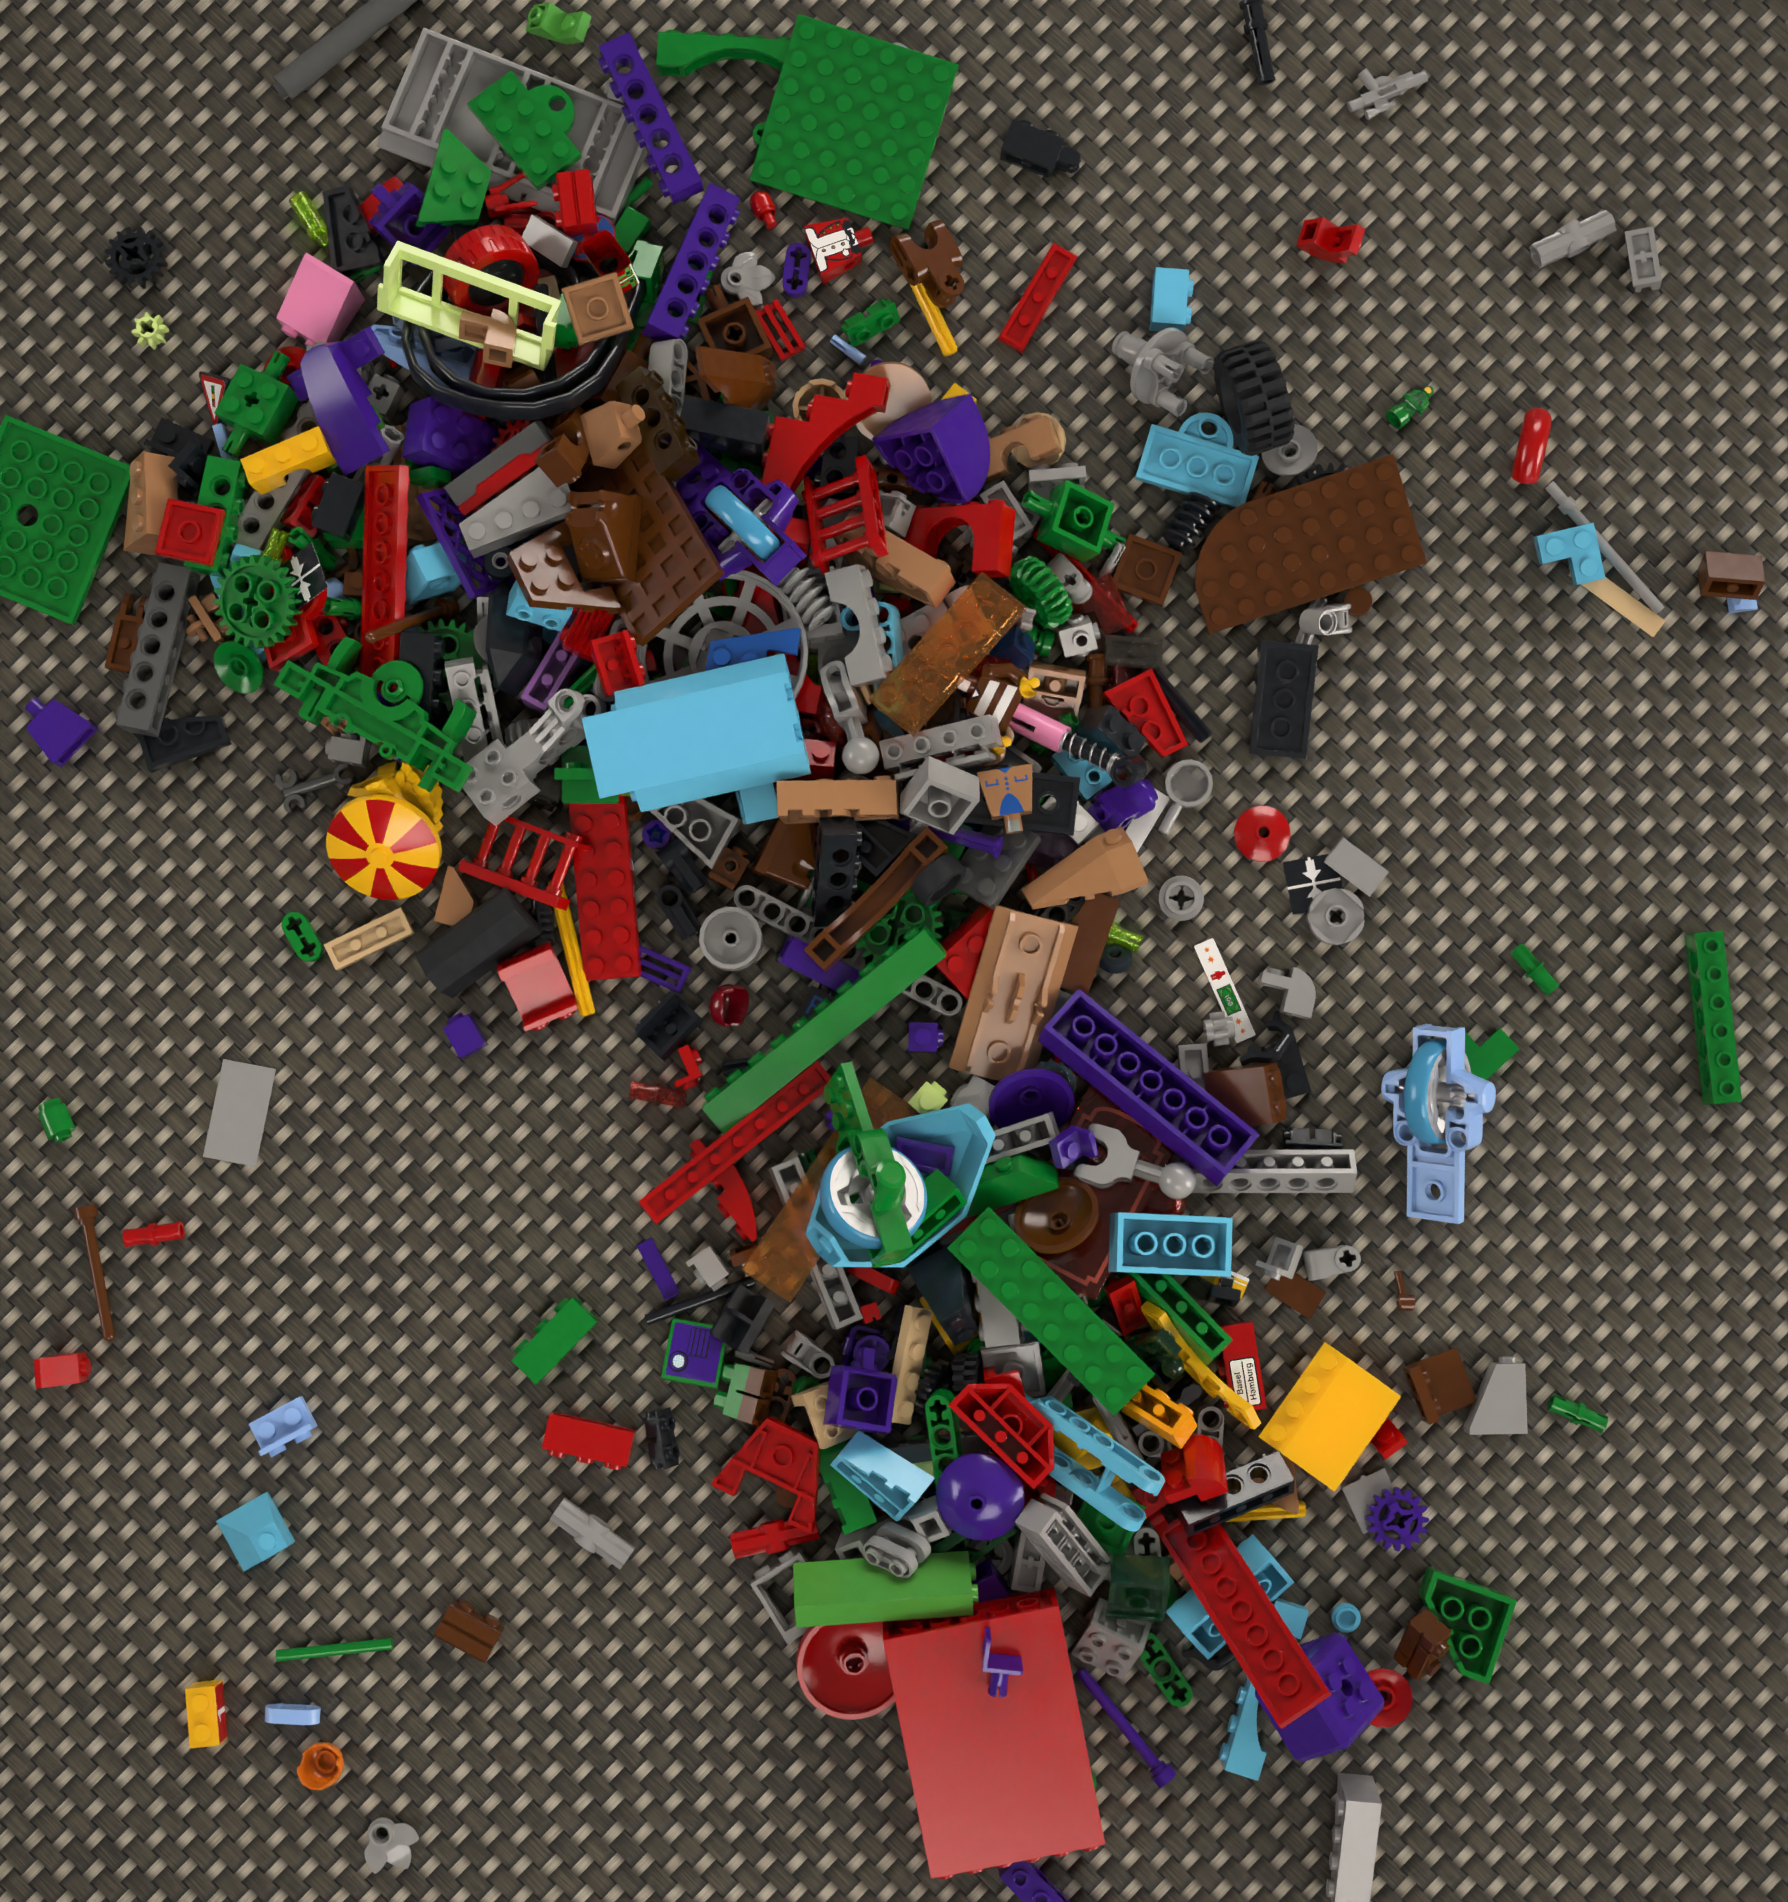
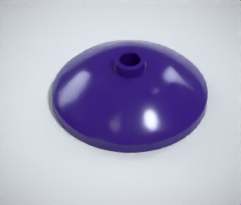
M1025 1069L1006 1076L996 1084L988 1100L990 1117L999 1129L1052 1111L1059 1129L1070 1118L1075 1104L1070 1084L1057 1073L1044 1069Z
M974 1452L956 1458L945 1468L938 1481L936 1500L942 1518L955 1532L973 1540H991L1006 1534L1016 1525L1015 1521L1024 1508L1025 1493L1019 1475L1002 1458L989 1453ZM972 1500H981L982 1506H975Z

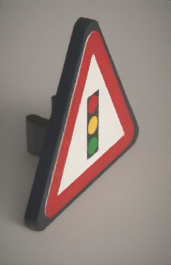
M200 371L199 378L213 425L220 424L222 420L214 412L231 381L227 377Z

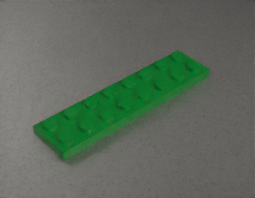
M989 1206L947 1247L1113 1416L1155 1375Z

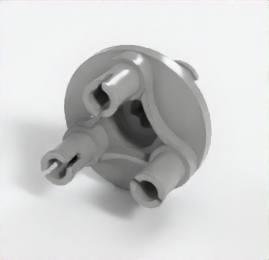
M1172 327L1161 330L1148 342L1129 334L1127 331H1123L1117 335L1112 344V352L1119 358H1122L1127 364L1133 366L1130 380L1133 396L1143 403L1152 404L1155 407H1163L1176 417L1181 416L1185 412L1187 401L1170 391L1180 379L1185 366L1190 365L1202 374H1207L1214 364V359L1198 351L1196 346L1189 342L1185 333Z

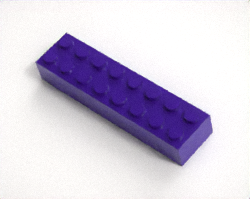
M1080 989L1073 994L1046 1024L1038 1038V1041L1215 1186L1222 1182L1260 1135Z

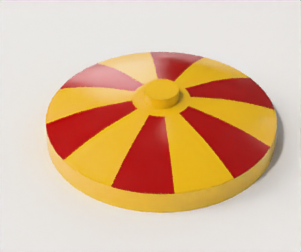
M371 794L349 801L333 818L326 837L327 854L331 865L339 877L356 891L382 900H400L421 892L433 880L442 857L440 837L431 820L413 804L391 795Z

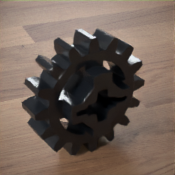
M127 227V234L125 235L119 231L116 232L119 239L117 241L110 239L109 243L113 247L112 249H105L106 255L110 257V259L105 261L108 268H111L109 273L113 278H117V281L122 286L127 283L131 289H135L137 283L142 289H146L147 281L155 285L156 280L154 277L156 275L164 276L160 268L168 266V263L162 258L168 255L167 251L161 248L164 245L160 238H155L156 235L151 230L145 234L142 227H138L136 233L130 227ZM152 253L154 254L153 261H151L150 257ZM120 255H121V256H122V261H121V263L119 264V257H120ZM129 255L133 257L136 256L137 258L141 257L143 261H141L140 259L137 260L135 258L132 259Z
M941 1358L938 1359L937 1363L932 1361L930 1370H924L925 1377L918 1380V1389L915 1390L918 1398L914 1401V1405L918 1406L916 1413L920 1414L921 1418L926 1419L925 1405L936 1390L947 1389L953 1394L955 1393L953 1391L954 1381H952L954 1373L952 1371V1366H954L952 1361ZM937 1400L935 1405L941 1406V1411L946 1407V1405H941L940 1400Z

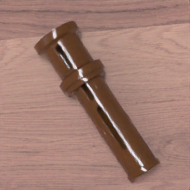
M1088 654L1085 656V660L1088 661V678L1085 679V684L1089 687V708L1105 706L1106 699L1101 693L1105 692L1106 687H1109L1110 684L1108 661L1111 660V656L1108 654Z

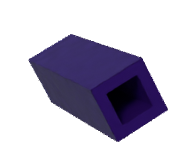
M789 935L776 959L780 964L835 992L847 980H850L852 983L860 977L858 974L859 970L841 961L826 974L804 952V949L809 944Z

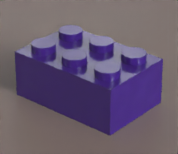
M430 396L410 404L402 457L424 467L434 466L451 471V479L454 480L491 453V449L496 447V443L492 440L498 437L499 428L459 409L437 402Z

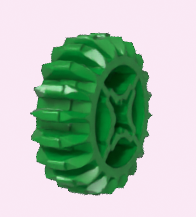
M1031 556L1021 559L1013 565L1010 577H1008L1009 586L1014 590V595H1016L1018 602L1023 606V610L1025 607L1036 610L1034 619L1036 623L1041 624L1045 628L1053 629L1066 622L1067 618L1072 615V602L1068 597V592L1063 587V583L1059 581L1051 568L1047 567L1044 562L1039 561L1038 558Z

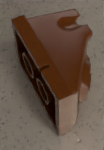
M602 489L596 492H568L567 502L571 506V511L566 513L565 523L570 529L583 583H635L643 497L636 494L626 495Z
M779 817L775 818V822L772 823L749 872L757 876L767 877L798 890L807 889L811 883V880L807 877L808 870L811 872L813 869L815 870L816 855L813 846L817 842L815 823L784 824Z

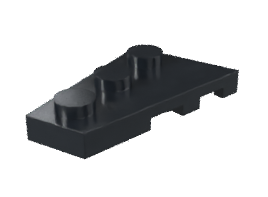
M346 185L323 191L332 268L346 275L384 265L386 261L353 188Z

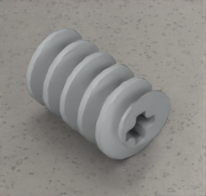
M795 567L780 581L777 587H783L782 592L787 597H790L788 600L796 606L795 610L799 615H803L802 622L810 624L808 630L812 631L824 624L832 616L831 613L835 610L836 605L832 604L826 607L825 604L830 598L829 595L818 596L823 587H812L816 581L814 576L806 579L805 576L810 571L809 567L801 570Z

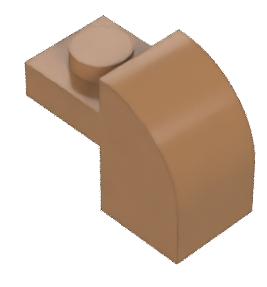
M493 309L491 317L462 311L459 339L484 344L483 362L511 368L515 354L517 334L513 320L507 314L497 309Z

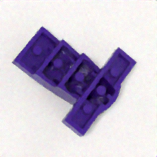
M371 327L362 330L346 341H335L312 347L303 356L300 362L301 368L286 376L300 402L309 398L321 431L344 476L390 451L376 425L381 423V420L367 399L372 393L357 371L360 367L385 353Z

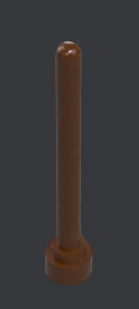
M452 596L439 598L432 608L367 632L365 640L368 643H373L435 618L449 620L458 615L459 604Z
M96 1204L73 1208L74 1219H78V1224H82L104 1340L110 1342L115 1338L94 1228L95 1216L98 1215Z

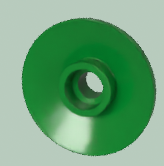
M226 641L217 647L214 653V666L219 678L226 686L242 694L253 693L261 687L264 681L263 665L257 654L250 647H244V643H236L234 641Z

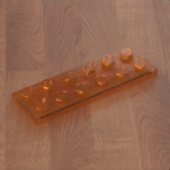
M981 572L869 697V702L914 737L1024 614L1026 606Z

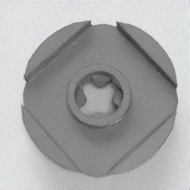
M1333 888L1322 891L1314 897L1308 907L1306 921L1312 934L1318 940L1326 944L1339 945L1352 941L1362 931L1365 922L1364 907L1361 900L1351 891ZM1338 909L1341 910L1342 914L1340 917L1343 921L1341 923H1331L1329 912L1331 910L1334 912L1338 911Z

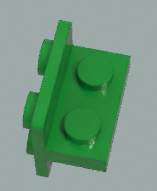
M571 746L562 753V768L554 769V780H562L563 803H619V795L599 799L588 746H575L574 748Z

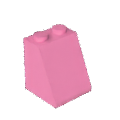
M306 253L276 319L282 325L281 330L293 339L299 336L306 341V346L315 345L316 342L331 343L340 340L365 301V298L354 281Z

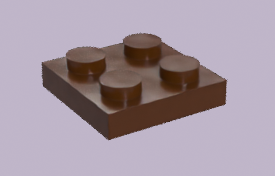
M1129 533L1125 544L1126 548L1121 555L1109 588L1162 607L1182 552Z

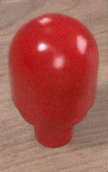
M755 192L750 198L751 209L759 221H764L767 229H772L777 225L774 218L776 207L767 192Z

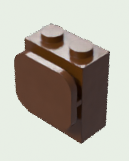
M1277 1062L1220 1068L1203 1073L1206 1092L1247 1125L1274 1124L1286 1119V1102L1282 1076L1277 1067Z

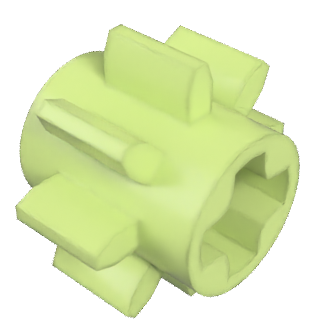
M145 312V317L134 319L137 323L136 329H133L131 333L135 337H140L138 343L141 347L148 343L153 350H156V345L161 342L166 344L164 337L165 333L169 332V328L166 325H161L163 319L160 315L155 316L153 319L148 312Z

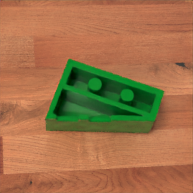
M852 1438L829 1448L821 1449L819 1469L832 1497L834 1509L837 1510L843 1526L841 1527L844 1535L877 1522V1505L830 1466Z

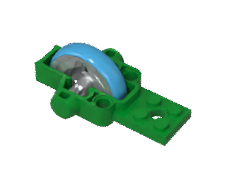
M852 1062L841 1063L824 1087V1099L830 1105L833 1114L832 1124L840 1137L836 1142L837 1154L827 1165L821 1179V1207L827 1221L841 1237L854 1245L867 1248L873 1268L897 1264L902 1261V1258L910 1249L914 1248L911 1236L918 1230L926 1213V1186L919 1170L912 1161L890 1146L885 1130L883 1128L873 1129Z

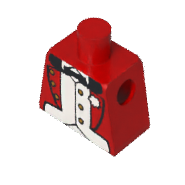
M847 218L804 226L805 237L822 284L862 263L860 248L874 243L869 227L854 232L850 220Z

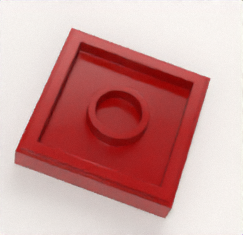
M168 498L155 554L213 567L226 512L223 509Z

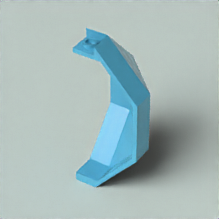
M970 1103L888 1121L880 1127L885 1130L890 1146L894 1149L898 1136L954 1146L955 1151L951 1175L947 1178L959 1189L967 1201L964 1207L903 1261L882 1267H905L967 1216L996 1136L985 1114ZM919 1171L923 1180L931 1174ZM819 1189L805 1233L816 1253L831 1267H872L867 1248L850 1243L831 1227L821 1207Z

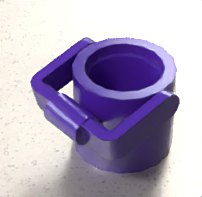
M853 1324L849 1335L845 1337L841 1352L843 1354L841 1365L850 1366L848 1365L850 1357L853 1355L854 1360H856L857 1349L859 1347L875 1349L874 1365H877V1371H882L889 1363L887 1357L891 1349L886 1338L881 1336L883 1331ZM858 1329L870 1332L863 1335L856 1343L857 1339L855 1338Z

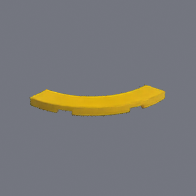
M1147 1300L1141 1306V1311L1157 1335L1162 1333L1170 1343L1167 1349L1212 1398L1218 1395L1229 1405L1227 1411L1250 1429L1255 1430L1261 1422L1253 1406L1222 1382L1185 1342L1167 1313Z

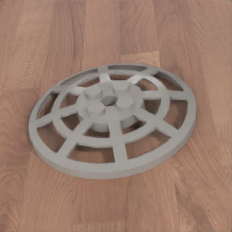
M745 570L724 578L745 581L740 598L718 596L704 599L701 594L693 602L694 605L688 607L679 615L670 629L664 627L656 635V637L666 640L663 654L665 676L650 681L646 664L647 644L644 646L636 644V657L638 663L643 665L646 674L645 685L704 672L710 641L751 635L742 627L748 611L759 618L768 629L762 633L801 628L799 670L797 676L790 674L795 699L803 686L808 668L809 650L807 635L802 619L795 610L793 603L770 581ZM756 586L775 597L786 609L790 618L775 626L771 618L762 609L751 603ZM723 605L734 606L736 610L731 622H715L709 608ZM698 613L704 627L697 632L693 639L680 634L679 632L684 624ZM674 644L689 650L690 666L678 671H674L673 667Z

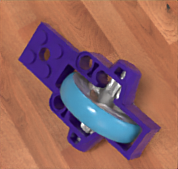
M697 445L698 449L696 452L701 462L676 482V489L725 573L718 580L721 581L753 564L777 586L807 556L784 533L793 516L792 513L799 502L798 497L779 479L765 486L745 468H740L731 473L703 446ZM701 475L700 480L697 483L692 484L693 480L697 476ZM712 512L732 532L731 534L711 515ZM767 526H769V528L785 543L782 544L781 541L767 528ZM746 547H747L757 558H755V557L746 549Z

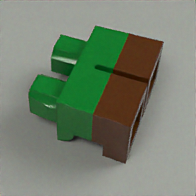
M735 1363V1365H724L721 1379L730 1382L728 1392L718 1391L716 1393L714 1406L723 1410V1415L751 1425H761L768 1416L771 1400L750 1394L772 1397L779 1372L747 1364Z

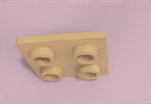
M829 1380L791 1395L794 1407L805 1406L820 1449H826L846 1441L858 1432V1430L823 1425Z

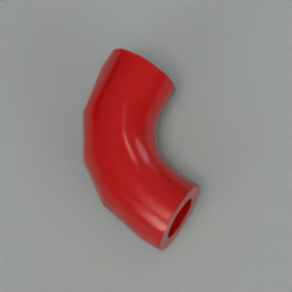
M1543 408L1530 409L1523 418L1511 471V477L1519 483L1534 484L1539 480L1552 423L1550 413Z

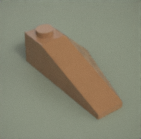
M1122 826L1095 836L1021 890L1033 910L1066 904L1070 898L1085 896V900L1095 899V894L1112 892V896L1124 894L1149 884L1132 840Z

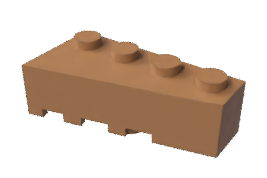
M851 510V512L844 519V521L856 517L859 514ZM862 526L833 537L836 545L863 536L862 533L866 532V528ZM887 530L885 532L889 551L888 555L878 558L874 550L867 547L843 555L848 566L855 564L865 566L866 570L870 571L873 580L934 608L939 606L956 583L950 572L951 568L946 562L940 559L936 560Z
M875 776L874 780L849 777L845 778V780L776 781L777 813L784 824L819 823V817H854L855 821L899 819L898 783L896 780H891V776Z

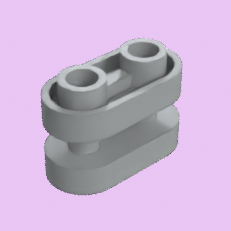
M886 1521L877 1530L876 1536H872L864 1544L863 1552L865 1559L871 1565L885 1569L897 1577L909 1578L918 1568V1563H922L930 1555L931 1546L922 1535L892 1521Z

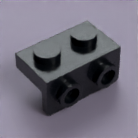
M670 991L658 1001L657 1006L647 1016L639 1021L633 1033L665 1062L699 1026L703 1019L678 995Z

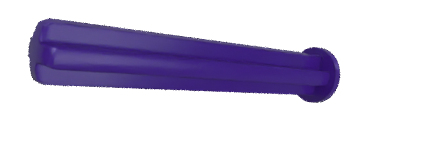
M892 819L891 824L910 831V820L902 822ZM928 826L940 840L993 854L994 858H998L1001 853L1004 841L1001 835L993 837L961 827L958 828L954 835H950Z

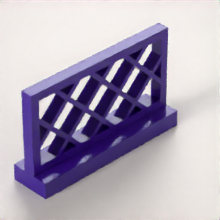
M445 488L421 493L416 497L470 599L490 594L500 581L506 580L514 585L516 581L514 575L504 580L491 577L492 580L488 578L489 573L486 571L483 563L484 555L473 558L469 548L459 542L460 536L464 538L459 524L473 513L464 516ZM429 500L440 506L439 512L433 508ZM446 511L456 516L455 522L446 517ZM444 526L453 531V537L446 533ZM457 551L467 557L466 563L460 559ZM502 557L496 560V564L500 567L506 563V560ZM473 561L482 566V573L473 568ZM471 576L480 582L479 589L475 588Z

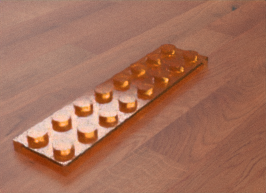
M869 1078L861 1089L873 1129L882 1127L888 1121L914 1116L917 1111L909 1103L872 1078ZM836 1130L833 1131L741 1269V1271L789 1303L820 1258L805 1233L820 1189L823 1173L827 1165L837 1154L836 1142L840 1136Z

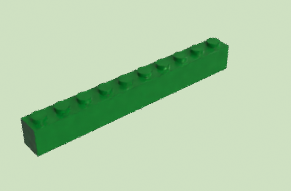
M925 925L920 929L917 926L910 929L903 936L905 941L897 947L892 944L881 953L882 959L875 965L870 962L858 972L859 978L852 983L850 980L844 982L837 988L836 992L838 994L830 1001L825 998L814 1007L816 1012L808 1019L805 1015L802 1016L791 1026L794 1029L786 1036L783 1033L778 1035L770 1042L771 1048L764 1054L761 1051L757 1052L747 1061L748 1067L743 1071L736 1069L725 1079L728 1082L720 1089L716 1086L703 1097L705 1101L701 1109L723 1134L946 957V950Z

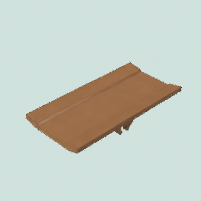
M995 905L949 1062V1068L998 1081L1017 1071L1036 1069L1043 1047L1038 1038L1043 1028L1051 1020L1079 927L1078 925L1059 922Z

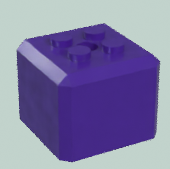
M1336 1632L1300 1645L1332 1694L1324 1701L1281 1729L1255 1689V1697L1294 1759L1301 1762L1348 1748L1384 1706V1698L1346 1638Z

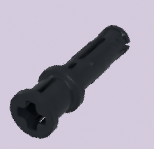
M1242 0L1239 3V7L1244 13L1246 23L1243 26L1244 32L1250 36L1258 84L1268 85L1275 82L1276 78L1273 72L1266 36L1268 20L1264 19L1262 9L1264 0Z

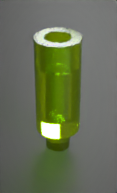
M302 191L293 195L289 199V204L311 240L318 241L321 247L327 246L329 244L327 225L308 194Z

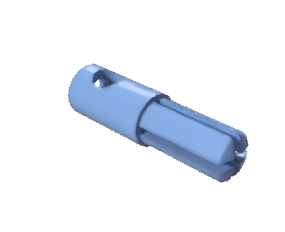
M834 335L830 340L831 344L859 365L865 361L866 355L837 335Z

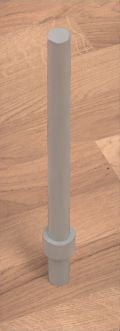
M1554 481L1545 488L1559 504L1557 508L1564 515L1568 514L1577 526L1590 523L1576 507V501L1571 496L1567 497ZM1595 529L1600 552L1655 614H1658L1665 608L1663 604Z

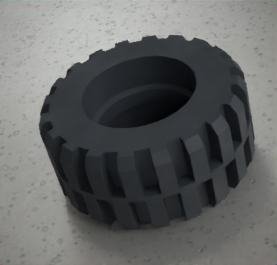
M1254 340L1219 352L1214 358V381L1224 419L1231 428L1237 448L1245 455L1254 456L1287 445L1294 436L1293 408L1291 407V399L1281 367L1277 363L1276 356L1271 352L1269 345L1263 341Z

